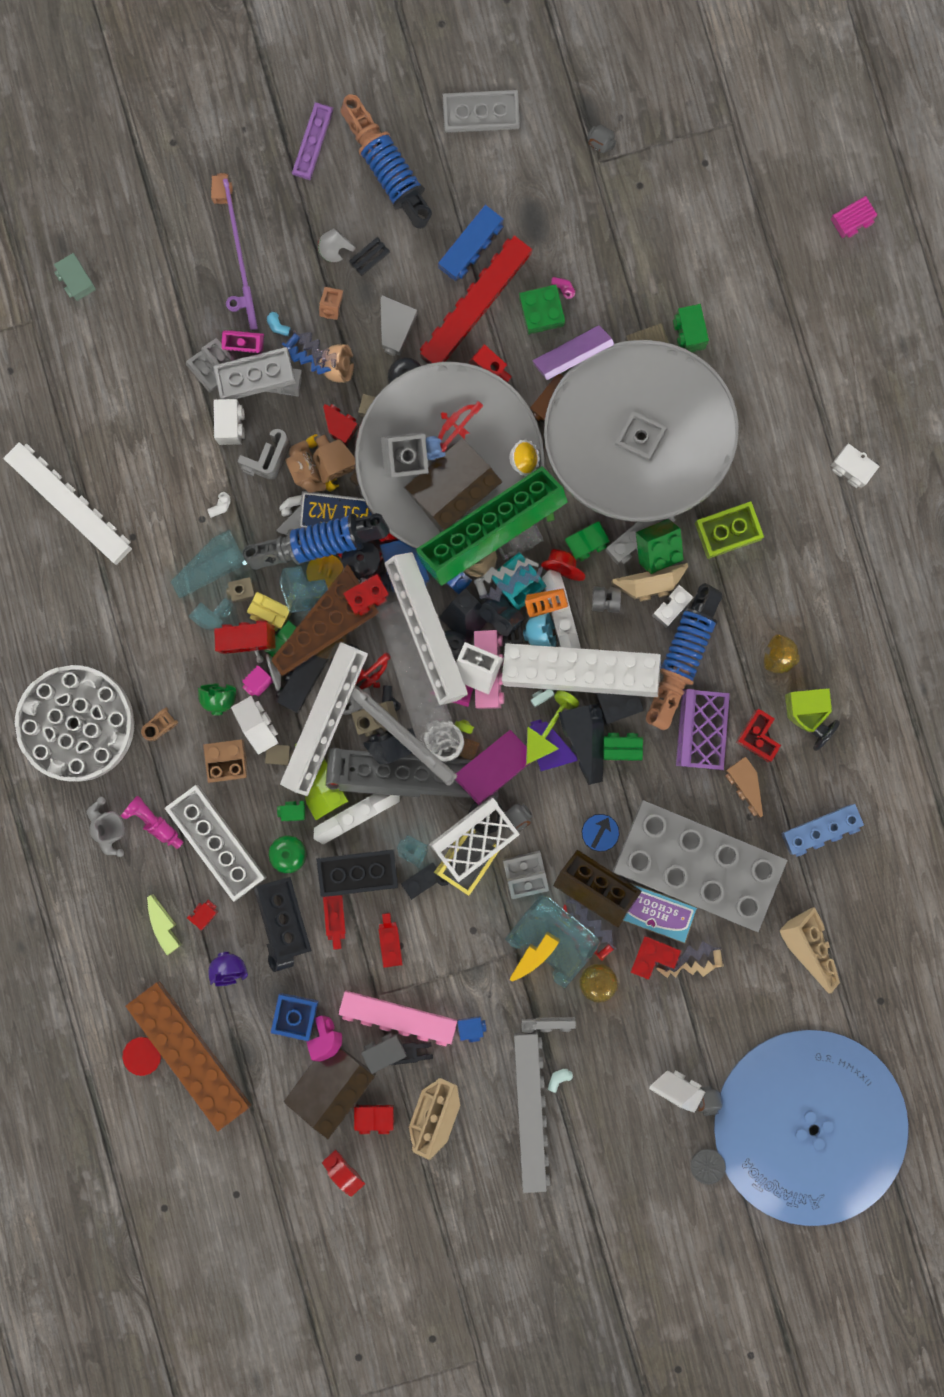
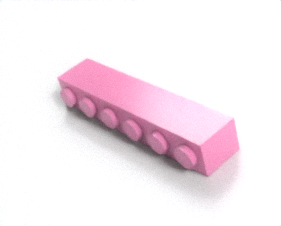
M347 990L344 992L338 1014L342 1015V1019L347 1021L361 1020V1024L366 1026H372V1024L380 1025L379 1029L391 1031V1029L399 1030L398 1034L404 1036L414 1034L417 1035V1039L423 1041L433 1039L436 1040V1044L442 1046L452 1043L457 1024L456 1019Z

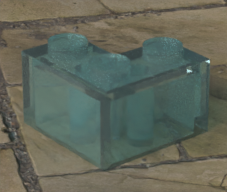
M301 566L283 568L279 579L289 613L311 610L328 590L325 579L307 582Z

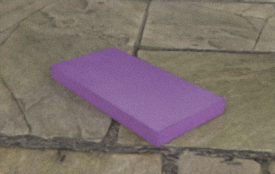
M597 326L532 361L539 372L548 380L613 346L614 342L600 326Z

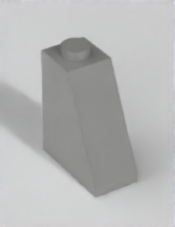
M382 295V347L385 349V353L395 356V354L400 356L418 312L414 308Z

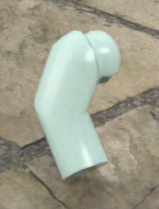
M568 1069L554 1072L547 1090L556 1093L559 1083L566 1080L570 1081L573 1078V1073Z

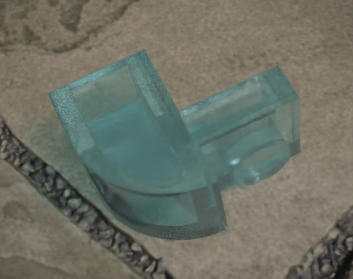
M224 598L212 612L200 602L188 617L206 630L222 628V625L226 623L221 618L229 615L233 604Z

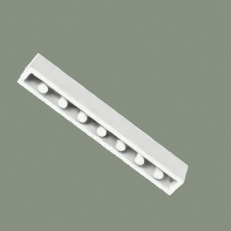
M19 442L3 459L105 556L117 565L132 550L129 546L131 542L123 534L119 537L115 533L117 529L109 521L105 523L101 519L103 515L96 509L92 511L87 506L89 502L82 495L78 498L74 494L76 490L68 482L66 484L60 481L62 476L55 470L51 472L46 467L48 463L43 458L39 457L37 459L33 455L35 451L27 443L23 446Z
M412 552L394 555L384 564L438 703L443 705L458 701L468 693Z
M340 642L280 785L296 793L308 796L368 653Z

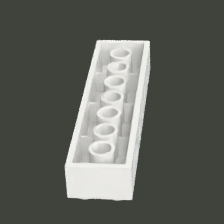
M505 643L502 683L504 686L658 697L661 655Z

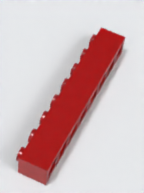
M515 235L512 239L508 238L504 242L503 250L500 254L496 253L490 261L492 264L488 269L484 268L478 276L480 279L476 284L473 282L467 289L468 294L465 298L461 297L455 304L457 308L453 313L449 312L443 319L445 323L441 328L438 326L433 331V338L429 343L426 341L421 346L420 357L424 361L432 364L446 362L532 255V248Z

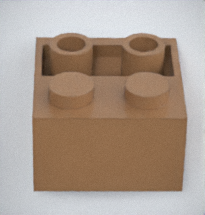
M244 740L203 744L208 783L247 778Z

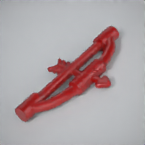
M477 401L476 404L466 405L454 412L450 417L447 416V413L441 412V418L447 421L442 425L438 438L442 440L446 431L452 426L456 428L447 440L440 444L442 452H445L447 446L458 433L463 439H465L466 434H470L463 427L474 414L476 415L483 407L482 403ZM471 409V412L458 426L455 422L460 418V415Z
M387 652L378 658L377 662L366 671L361 670L356 684L364 678L366 680L359 688L366 689L372 684L374 688H380V682L376 683V681L380 679V676L387 667L388 660L391 658ZM382 665L378 672H375L370 677L367 676L378 666Z

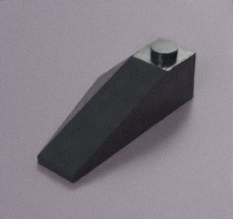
M600 703L558 712L565 737L569 736L573 745L570 748L573 753L578 755L580 760L579 767L587 784L603 782L604 720Z

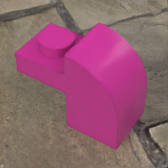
M322 1015L315 1018L320 1037L307 1041L311 1060L318 1062L334 1056L342 1044V1033L333 1031V1021L330 1017Z

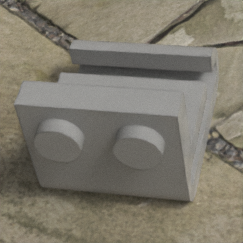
M274 429L270 432L273 442L278 443L276 450H274L271 444L266 443L258 462L240 455L238 464L243 473L250 476L257 474L267 479H275L278 476L290 446V442L283 430Z

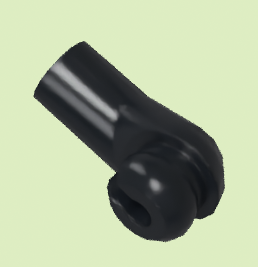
M383 685L382 703L393 701L395 711H398L401 708V704L392 697L393 686Z

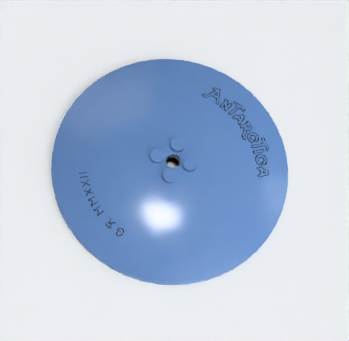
M799 1030L780 1034L764 1041L749 1051L736 1064L724 1082L720 1092L722 1109L718 1111L719 1114H716L714 1118L717 1151L723 1157L726 1165L725 1172L738 1192L765 1214L784 1222L803 1226H820L841 1222L856 1216L873 1205L886 1192L897 1176L905 1156L908 1141V1117L904 1098L897 1082L884 1063L870 1050L856 1041L836 1033L821 1030ZM811 1125H818L819 1132L816 1135L809 1134V1127Z

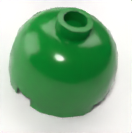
M220 683L201 685L200 688L198 687L200 705L206 711L211 712L212 715H223V712L230 710L236 701L235 686L226 684L225 688L219 686Z
M290 835L281 836L274 840L269 848V862L278 872L285 874L294 873L301 869L306 861V847L297 837Z

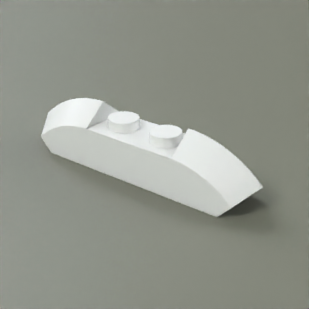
M549 570L542 577L543 582L547 586L544 590L551 591L564 588L567 598L561 574ZM555 596L557 603H560L559 596ZM548 598L549 604H552L551 598ZM567 598L568 607L551 612L560 647L581 649Z
M373 794L314 827V839L325 844L399 803L400 796Z

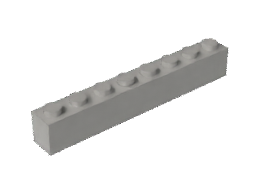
M537 1033L514 1034L523 1193L547 1192L546 1186H550L549 1174L545 1173V1166H549L548 1154L544 1155V1147H548L547 1135H543V1127H547L546 1115H542V1108H545V1096H541V1088H544V1076H540V1069L543 1068V1057H539L538 1050L542 1049V1038L538 1037Z

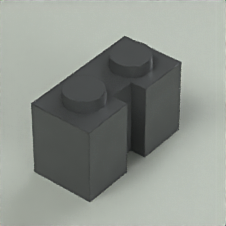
M392 1033L381 1037L382 1042L375 1044L373 1041L364 1046L365 1050L361 1054L371 1074L407 1057V1053L397 1034L392 1035Z

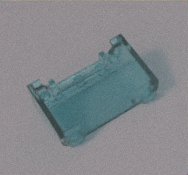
M542 895L537 898L505 940L512 947L519 949L523 948L524 945L529 947L530 944L538 947L546 932L559 938V944L545 961L555 969L552 974L554 981L563 988H566L598 949L600 941L593 933L550 898Z

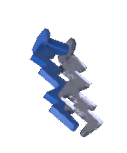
M293 329V336L286 344L282 343L284 347L288 348L293 362L300 360L301 364L312 362L311 371L317 370L318 375L331 371L330 367H324L326 361L331 360V366L333 368L336 367L337 354H329V348L319 351L320 340L311 341V332L299 334ZM299 339V344H304V351L298 353V347H294ZM312 349V354L307 356L306 350Z

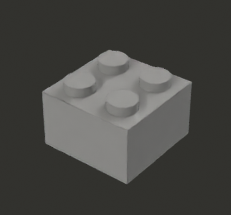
M415 433L381 437L385 476L400 477L428 473L425 434Z

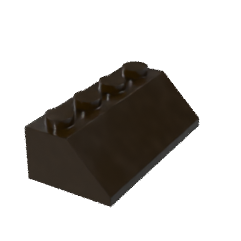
M579 850L575 851L560 871L553 885L617 928L621 925L642 892Z

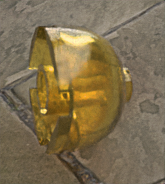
M776 634L768 644V647H771L769 655L765 652L764 667L773 673H787L799 662L798 648L792 639Z
M604 964L588 966L580 976L581 992L592 1002L602 1003L610 1000L618 988L616 974L610 967Z

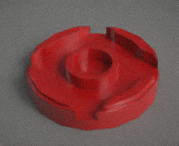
M138 1037L126 1044L122 1059L124 1066L129 1072L134 1075L145 1076L158 1068L162 1056L148 1037Z

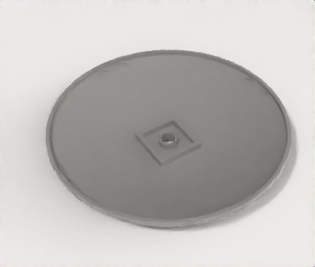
M625 341L616 343L572 367L562 378L547 408L544 426L545 445L550 464L559 481L572 496L588 508L619 520L638 522L661 520L681 514L695 507L706 499L722 482L733 462L737 449V410L731 393L723 379L708 363L684 348L660 341ZM644 433L647 437L644 440H638L636 435Z
M438 362L414 368L394 379L375 397L361 422L356 440L355 469L363 498L372 514L379 513L383 516L390 528L389 533L413 548L417 549L441 532L436 526L435 528L431 527L434 525L433 522L404 488L419 474L400 477H387L384 475L381 437L420 433L425 434V440L430 436H437L438 438L442 425L447 421L441 418V412L447 413V416L450 417L454 412L466 405L476 404L477 401L483 404L481 410L476 415L474 414L463 427L470 433L465 435L464 440L502 480V483L459 520L526 477L516 472L510 464V451L515 446V443L524 439L532 441L536 445V449L539 451L538 456L540 457L539 466L536 470L542 466L544 467L542 437L529 406L510 384L492 372L478 366L459 362ZM471 409L460 415V418L455 422L458 426L471 412ZM454 426L445 432L441 443H444L456 429ZM459 433L447 446L445 452L462 439ZM427 458L428 466H430L438 458L434 460H428Z

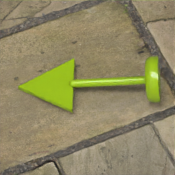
M557 690L554 698L561 706L542 736L530 727H527L526 765L559 749L545 738L559 718L558 712H562L564 708L568 710L578 708L580 705L573 695L563 690Z

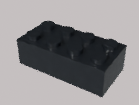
M394 849L316 858L321 897L399 888Z

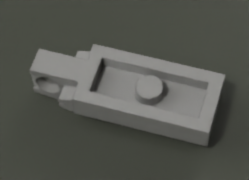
M575 1017L522 1019V1032L532 1033L536 1029H540L541 1032H551L552 1029L569 1032L571 1029H575Z

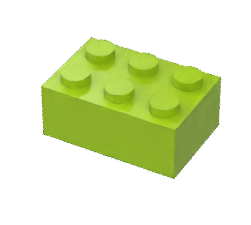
M751 501L695 522L707 559L761 541L764 538Z

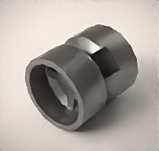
M594 586L592 611L603 612L604 609H607L608 612L619 613L621 588L610 587L609 590H606L605 587Z

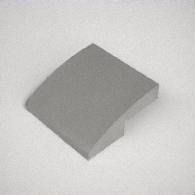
M217 338L206 344L199 353L186 361L187 367L209 393L218 387L213 366L235 360L227 350L221 348L222 344Z
M540 851L503 859L511 899L549 891Z

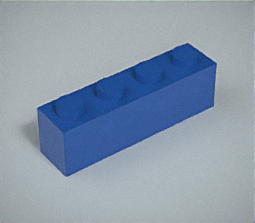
M485 205L439 261L438 268L455 282L459 278L463 279L468 272L467 268L471 263L474 265L479 259V253L482 249L486 250L492 242L490 239L494 234L498 235L504 227L503 218Z

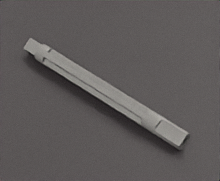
M354 686L351 696L442 781L447 785L452 784L457 775L371 696L358 686Z

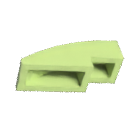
M154 894L147 897L150 921L160 946L166 955H169L182 944L171 931L176 926V923Z

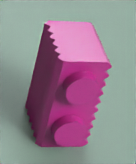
M864 196L835 213L831 217V221L842 238L845 236L850 238L857 234L858 229L861 227L868 228L874 224L877 213L867 197Z
M229 330L222 332L221 348L223 350L249 353L263 352L264 334Z
M256 666L251 671V674H248V677H245V680H243L245 684L243 689L252 696L254 694L260 696L273 683V679L263 668Z

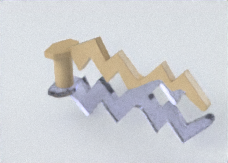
M702 941L698 951L688 945L684 955L679 957L675 970L668 966L666 971L659 967L657 970L666 978H668L670 973L676 978L682 968L692 975L698 970L704 977L716 967L724 966L722 963L721 947L714 948ZM713 951L715 965L708 961L705 968H703L695 961L691 968L686 963L690 955L700 961L703 953L708 957L710 952Z

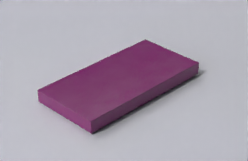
M509 730L458 771L455 780L480 805L529 765H526L527 747Z

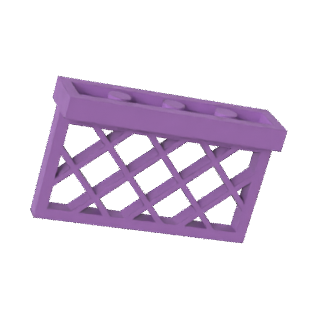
M684 689V694L681 696L676 766L724 770L730 693ZM696 695H703L707 702L699 707L695 702ZM716 697H724V703L720 709L712 702ZM708 704L716 711L709 718L702 711ZM698 713L706 720L699 727L694 722V716ZM717 714L722 719V725L718 728L710 721ZM707 723L714 730L708 737L701 731V728ZM697 732L704 738L698 746L692 741L693 735ZM717 733L721 738V742L715 748L709 739ZM707 742L713 750L705 756L699 748ZM695 751L703 758L697 764L691 763V755ZM714 752L719 757V765H712L708 760Z

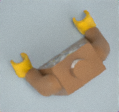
M317 434L308 437L306 441L304 440L291 446L289 458L285 460L296 485L309 493L325 491L326 489L331 492L339 486L333 484L336 479L324 484L321 480L309 449L318 446L314 440V437L318 436Z

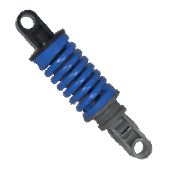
M352 513L341 519L329 520L327 523H317L314 526L309 525L307 528L289 529L287 537L281 536L274 540L248 545L243 549L242 556L253 570L274 566L279 563H288L290 560L300 565L310 560L323 558L324 556L328 557L356 549L361 550L364 548V542L385 538L389 534L390 528L379 513L358 518L356 514Z

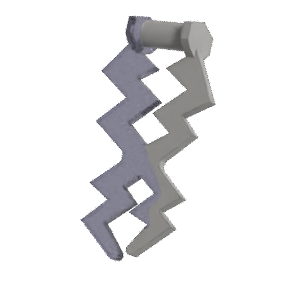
M526 558L525 563L518 560L514 571L502 566L498 572L495 568L491 567L482 578L476 579L474 584H476L481 600L490 598L500 601L502 590L513 594L516 582H520L527 587L529 579L538 583L542 568H539L536 576L528 572L525 573L524 577L519 575L521 568L529 571V565L539 566L538 563ZM505 573L511 577L509 585L499 581L497 589L495 590L491 587L490 593L487 594L483 583L484 580L490 584L492 575L503 580Z

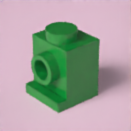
M297 801L285 802V806H277V817H281V821L306 820L305 801H300V805H297Z

